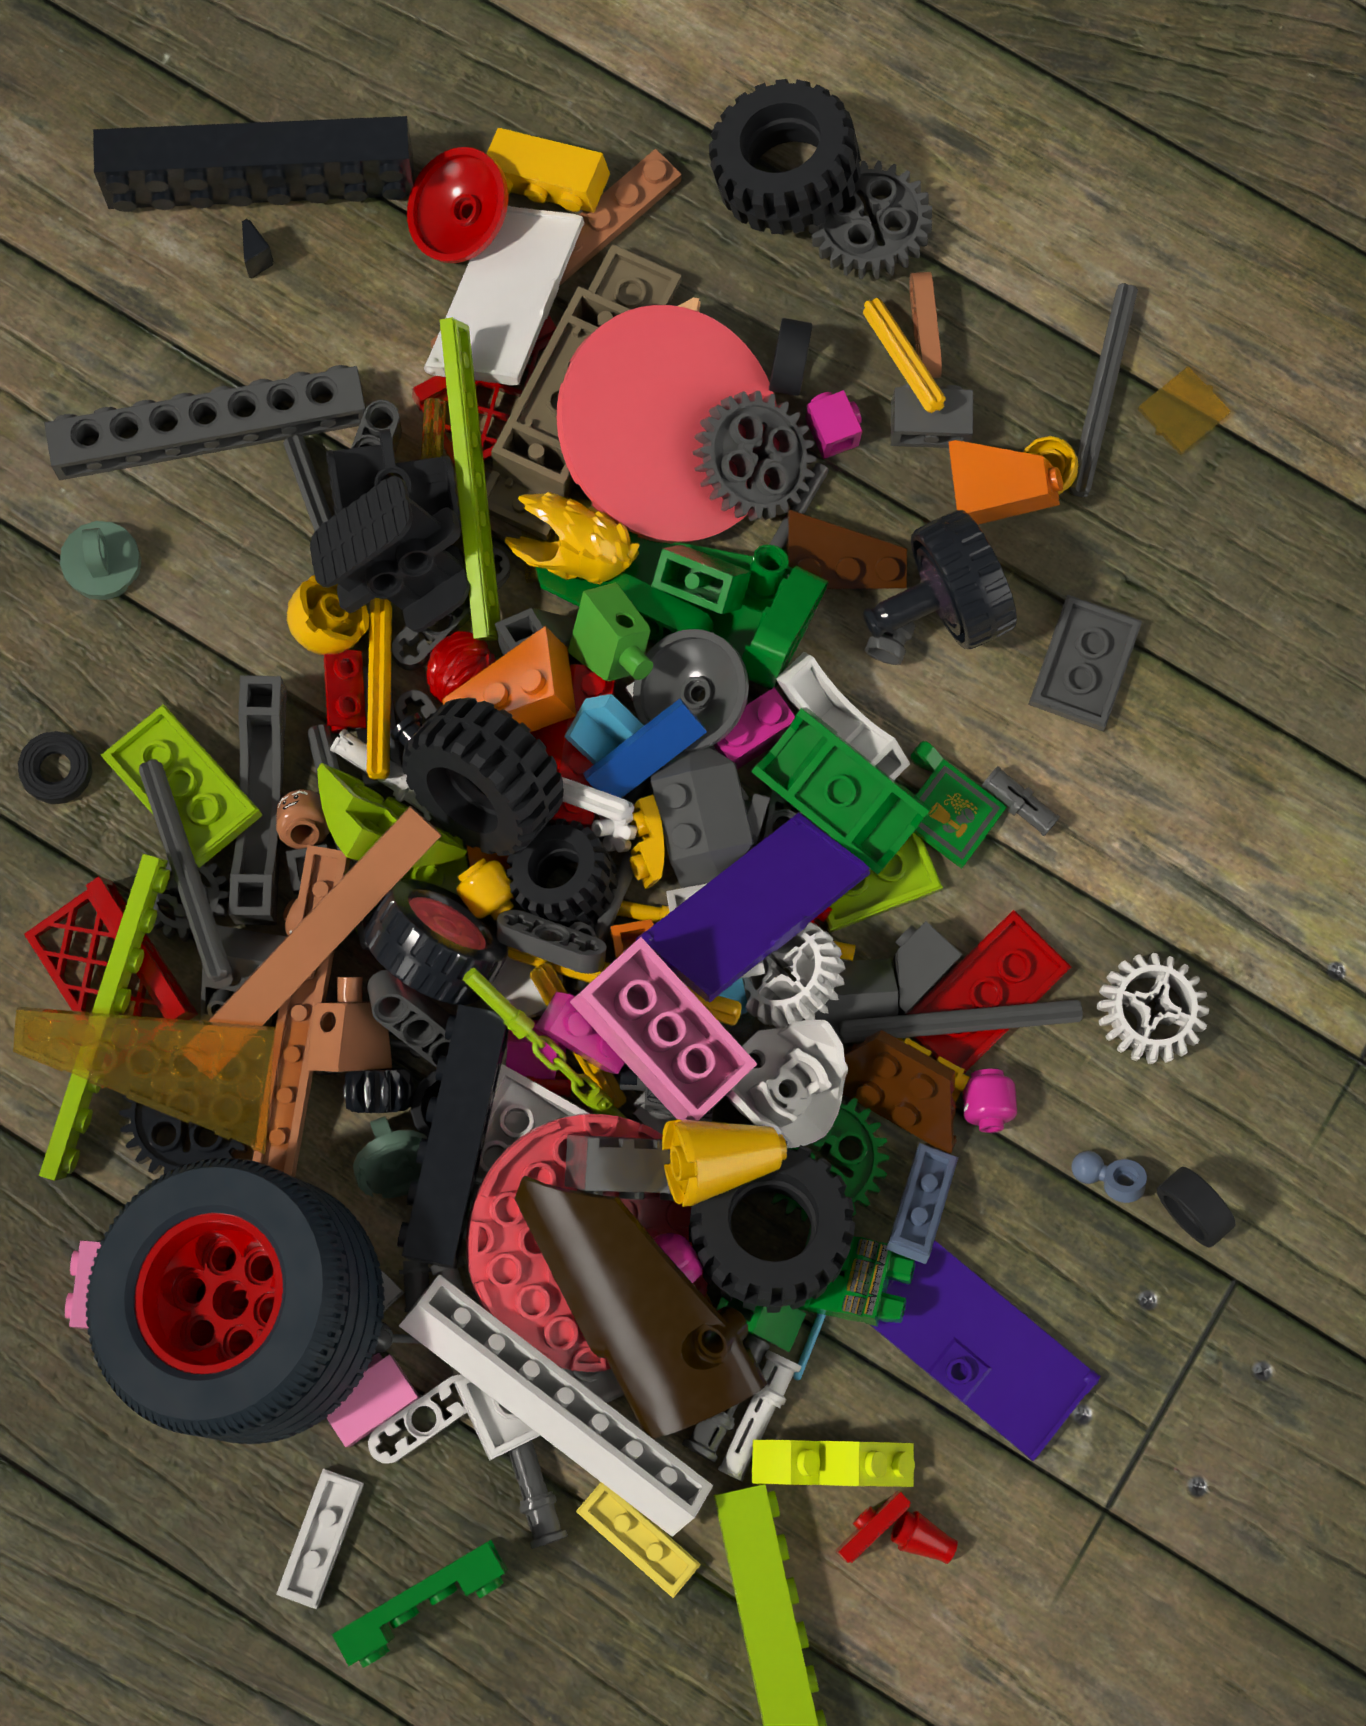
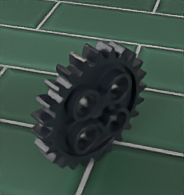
M172 1049L170 1062H166L160 1055H157L155 1057L158 1068L153 1071L143 1064L141 1068L146 1078L143 1081L135 1078L130 1079V1082L137 1088L135 1094H123L122 1097L132 1105L130 1109L119 1111V1115L130 1119L131 1123L120 1128V1131L126 1135H134V1138L125 1145L127 1149L131 1151L141 1148L135 1159L137 1163L143 1164L150 1159L152 1160L148 1172L155 1175L164 1167V1174H167L171 1170L193 1162L216 1158H234L231 1154L234 1150L243 1153L248 1151L240 1141L242 1137L255 1136V1133L245 1126L246 1122L258 1120V1116L248 1112L246 1108L254 1105L257 1101L253 1096H243V1093L251 1087L247 1080L235 1082L242 1072L238 1067H234L226 1072L227 1063L211 1079L187 1057L182 1059L180 1053L176 1049ZM189 1079H194L190 1105L198 1113V1116L190 1118L189 1137L191 1147L189 1152H184L183 1146L186 1140L187 1123L180 1118V1114L188 1112L187 1082ZM170 1084L177 1085L179 1088L178 1098L171 1104H162L159 1097L161 1090ZM211 1085L219 1086L221 1089L219 1100L213 1105H203L201 1095L204 1089ZM169 1125L174 1126L176 1138L173 1143L168 1146H159L157 1135L160 1129ZM206 1127H216L219 1135L215 1144L210 1147H201L198 1139L201 1131Z

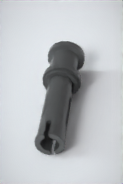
M747 1334L742 1342L744 1347L750 1348L758 1365L761 1363L766 1351L770 1348V1345L751 1334ZM738 1404L697 1423L690 1438L684 1439L682 1445L697 1455L715 1463L718 1458L716 1451L727 1430H733L735 1426V1419L732 1416Z
M532 1440L508 1451L523 1501L520 1502V1513L526 1514L533 1540L530 1542L531 1548H538L568 1537L567 1530L561 1529L554 1506L557 1498L556 1495H553L552 1491L548 1492Z

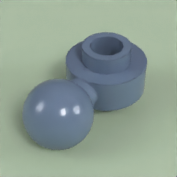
M1083 1151L1077 1154L1072 1161V1173L1078 1181L1084 1184H1093L1099 1180L1103 1181L1105 1192L1109 1197L1118 1202H1134L1145 1193L1147 1174L1145 1169L1135 1161L1121 1159L1107 1166L1104 1165L1103 1159L1093 1151Z

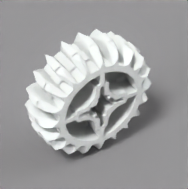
M809 922L806 928L777 951H773L764 958L765 974L742 978L747 998L746 1010L753 1017H758V1020L763 1024L769 1026L773 1024L777 1028H785L788 1024L791 1025L794 1022L802 1021L803 1018L805 1020H815L814 1013L818 1010L822 1013H828V1008L825 1005L829 999L839 1000L834 988L845 985L844 979L839 973L846 968L844 962L840 959L842 955L841 949L834 943L833 937L827 931L821 930L817 924ZM784 967H787L797 979L795 982L784 971Z
M1152 953L1149 956L1148 963H1146L1142 955H1136L1133 958V966L1127 961L1121 962L1118 965L1120 974L1111 971L1107 975L1111 985H1103L1099 990L1102 996L1109 999L1097 1003L1098 1010L1109 1012V1015L1099 1020V1025H1112L1113 1030L1105 1036L1106 1039L1111 1041L1118 1036L1122 1042L1118 1045L1117 1051L1122 1053L1129 1046L1132 1047L1131 1059L1134 1061L1139 1060L1144 1051L1146 1052L1148 1064H1154L1157 1061L1158 1053L1165 1063L1173 1060V1051L1182 1057L1188 1053L1186 1043L1195 1046L1200 1041L1195 1032H1203L1207 1027L1204 1021L1197 1018L1209 1014L1208 1007L1198 1005V1002L1207 997V992H1195L1193 989L1200 982V977L1195 976L1188 981L1184 976L1188 972V965L1183 964L1176 971L1173 969L1174 957H1167L1163 965H1160V958L1157 953ZM1141 978L1156 979L1149 993L1139 991L1130 993L1125 991L1127 985L1134 980ZM1170 987H1172L1179 996L1183 1007V1013L1181 1012L1182 1008L1174 1005L1169 998ZM1156 996L1155 1009L1159 1013L1149 1021L1151 1008L1147 1004ZM1122 1004L1125 1005L1126 1010L1135 1015L1137 1019L1136 1031L1132 1029L1125 1019ZM1174 1023L1180 1026L1178 1032L1171 1038L1162 1040L1149 1039L1151 1032L1155 1030L1157 1024L1170 1026Z

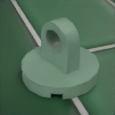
M94 521L81 525L68 536L61 548L60 566L64 578L75 591L89 599L107 600L122 595L128 590V586L132 584L133 580L136 581L140 573L142 558L135 539L125 528L112 522Z
M383 1116L370 1122L376 1139L369 1142L357 1154L353 1164L354 1176L358 1187L366 1195L374 1197L372 1193L382 1194L383 1198H396L408 1194L412 1180L419 1181L422 1164L416 1162L417 1152L421 1139H428V1137L414 1130H398L393 1132L387 1117Z

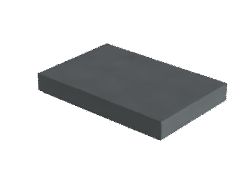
M1067 595L1028 705L1104 731L1142 621Z

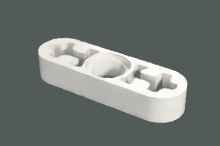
M454 1375L374 1429L368 1441V1448L372 1457L381 1463L397 1462L467 1414L465 1406L455 1402L446 1408L452 1413V1416L445 1420L440 1406L432 1401V1397L437 1394L440 1395L442 1402L453 1394L450 1387L454 1384L455 1380L463 1377V1375ZM422 1406L430 1407L436 1414V1424L427 1432L418 1431L412 1424L414 1411ZM403 1418L406 1429L417 1440L409 1445L408 1438L404 1437L395 1444L397 1450L395 1455H391L388 1451L380 1453L377 1448L382 1443L379 1436L384 1432L388 1436H393L400 1432L402 1429L396 1423Z

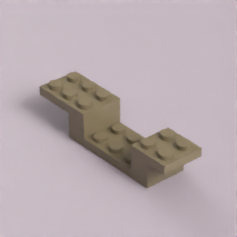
M612 244L589 289L586 290L578 286L491 451L493 471L486 483L490 516L548 541L553 531L552 527L537 516L524 509L525 505L519 501L518 497L523 494H546L551 492L569 499L577 485L566 466L557 430L559 388L571 363L569 361L586 337L613 317L643 306L669 305L681 283V274Z

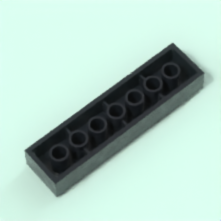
M407 116L93 129L95 177L108 209H116L122 212L146 207L169 210L174 208V206L209 208L215 204H231L237 207H244L251 203L269 202L274 205H284L290 201L324 203L330 199H347L359 202L367 198L385 197L389 200H399L410 195L414 184L413 151Z

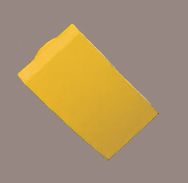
M653 794L638 799L633 805V821L630 823L637 827L636 836L642 837L643 840L631 850L630 867L637 880L642 879L645 889L653 887L661 879L664 866L663 828Z

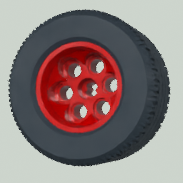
M238 1158L207 1159L178 1167L167 1174L161 1175L160 1178L153 1180L152 1183L147 1184L145 1189H141L138 1195H134L131 1198V1202L125 1204V1208L119 1211V1216L114 1218V1223L110 1224L109 1231L105 1232V1238L100 1242V1249L96 1251L98 1253L97 1257L93 1259L94 1266H91L90 1270L92 1274L88 1278L90 1283L87 1284L89 1291L86 1293V1298L88 1299L86 1302V1308L88 1309L86 1311V1317H88L86 1325L89 1327L87 1330L88 1335H90L89 1342L92 1345V1352L95 1353L94 1358L98 1362L97 1365L102 1370L101 1373L112 1390L128 1407L147 1421L173 1432L230 1443L261 1444L275 1442L301 1433L327 1418L328 1414H332L336 1408L342 1405L341 1402L346 1401L348 1396L352 1394L353 1388L357 1387L359 1381L364 1377V1371L368 1370V1365L372 1361V1354H375V1348L379 1343L377 1340L381 1336L380 1330L383 1326L381 1321L384 1319L383 1310L385 1305H383V1301H385L384 1287L382 1286L384 1283L382 1270L379 1268L380 1263L371 1240L360 1222L357 1221L348 1208L324 1190L259 1162ZM235 1252V1263L231 1269L227 1270L226 1261L229 1255ZM271 1262L273 1274L266 1280L264 1275L265 1268ZM205 1283V1295L200 1302H198L197 1291L199 1287ZM245 1298L248 1300L246 1310L242 1309V1303ZM213 1325L214 1336L211 1342L206 1344V1331ZM252 1335L253 1343L243 1351V1344L246 1338Z

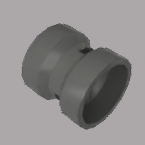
M911 622L893 632H885L880 638L871 636L865 648L866 653L883 663L900 665L906 653L904 648L905 642L911 640L916 627L915 624Z

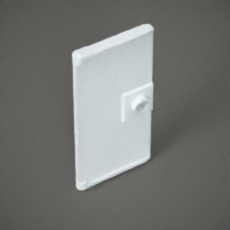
M508 206L503 225L495 239L483 252L470 259L446 318L453 317L469 326L475 380L519 385L584 225L582 216ZM440 330L424 370L430 375L446 377Z

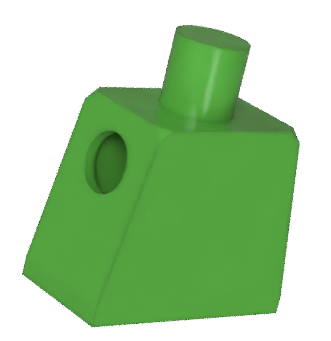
M615 582L583 591L568 652L605 681H613L630 675L635 680H641L647 677L653 669V662L644 654L650 635L649 625L620 586Z

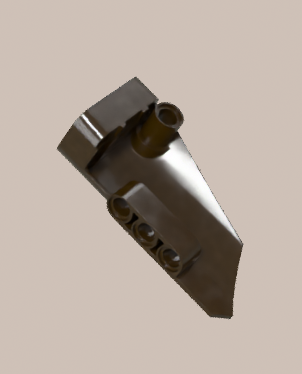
M524 1176L521 1179L515 1201L589 1348L597 1357L606 1358L643 1432L652 1439H656L683 1430L737 1405L758 1393L767 1385V1381L750 1348L744 1347L742 1343L748 1334V1324L742 1313L731 1307H722L716 1310L661 1249L618 1197L569 1190L545 1184L528 1176Z

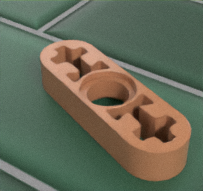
M931 272L911 273L909 292L916 353L933 379H938L941 377L942 360Z

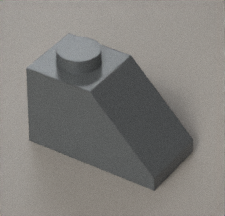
M927 921L918 929L911 925L895 942L900 946L894 956V976L898 988V1015H907L955 965L962 955Z

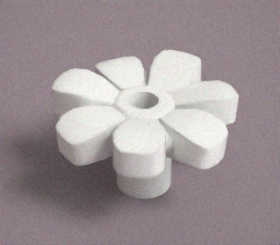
M631 813V818L626 823H621L598 814L601 820L593 822L592 831L596 836L604 837L602 844L607 851H629L631 848L630 840L635 839L637 827L629 825L633 821V814Z

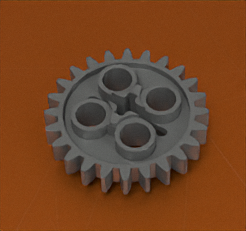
M864 160L860 165V178L854 183L856 189L848 201L842 200L844 206L842 209L847 208L852 211L848 213L838 212L834 216L830 213L825 217L826 222L817 227L814 224L809 225V233L812 234L813 247H819L820 258L824 259L831 256L830 268L834 269L842 263L844 264L845 276L850 274L854 268L858 269L859 279L864 278L867 270H872L875 279H879L880 269L885 268L893 276L895 275V264L898 263L907 269L909 267L908 255L917 259L920 257V246L928 245L927 233H932V220H930L932 218V206L928 205V192L921 193V181L918 180L910 183V171L907 170L898 176L896 175V164H893L887 171H884L879 160L875 164L874 169H868V165ZM858 193H861L866 201L869 217L864 216V205L857 195ZM883 195L887 196L888 198L879 200L875 197ZM872 223H877V236L884 246L877 244ZM894 226L902 228L899 231L889 230L890 227ZM859 239L866 241V243L859 245L852 242Z
M743 391L735 395L734 398L729 396L721 400V406L716 405L709 410L711 417H707L700 422L706 431L700 432L694 437L703 444V447L693 451V455L703 458V463L695 467V471L706 472L707 475L700 483L701 487L712 485L714 490L709 499L714 500L722 497L724 499L721 506L722 511L735 506V518L743 517L748 513L750 521L760 519L761 516L764 520L776 517V513L778 515L787 513L789 506L791 507L801 502L798 494L809 491V487L803 480L815 476L811 470L806 468L807 464L816 461V457L808 455L806 451L807 448L812 447L815 443L814 441L804 440L802 436L808 431L809 427L802 426L798 428L795 423L799 419L800 413L797 412L790 416L786 414L789 404L787 401L775 406L774 394L766 396L762 400L760 391H755L749 394V396ZM738 424L745 428L746 439L739 433ZM773 437L780 443V452L774 447ZM729 461L736 465L737 476L730 471ZM764 474H767L771 480V489L765 484Z

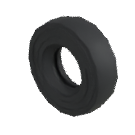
M59 731L42 733L31 739L22 749L18 760L19 779L25 790L38 801L49 804L67 803L79 797L88 787L93 773L92 759L84 744L73 735ZM59 753L65 755L70 761L71 768L69 774L59 782L46 781L40 774L42 761L51 754Z

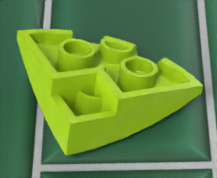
M320 763L317 769L319 794L327 826L343 854L347 858L359 861L406 811L408 806L393 797H387L385 802H383L384 798L374 790L364 786L363 781L324 763ZM435 827L441 833V837L412 867L442 864L462 859L467 850L441 828Z

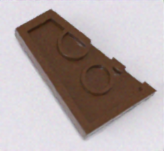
M788 509L787 555L789 567L794 568L797 565L828 580L826 589L907 588V548Z

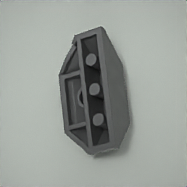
M711 747L696 751H682L651 775V783L662 822L669 859L681 888L709 883L751 849L754 840L735 762Z

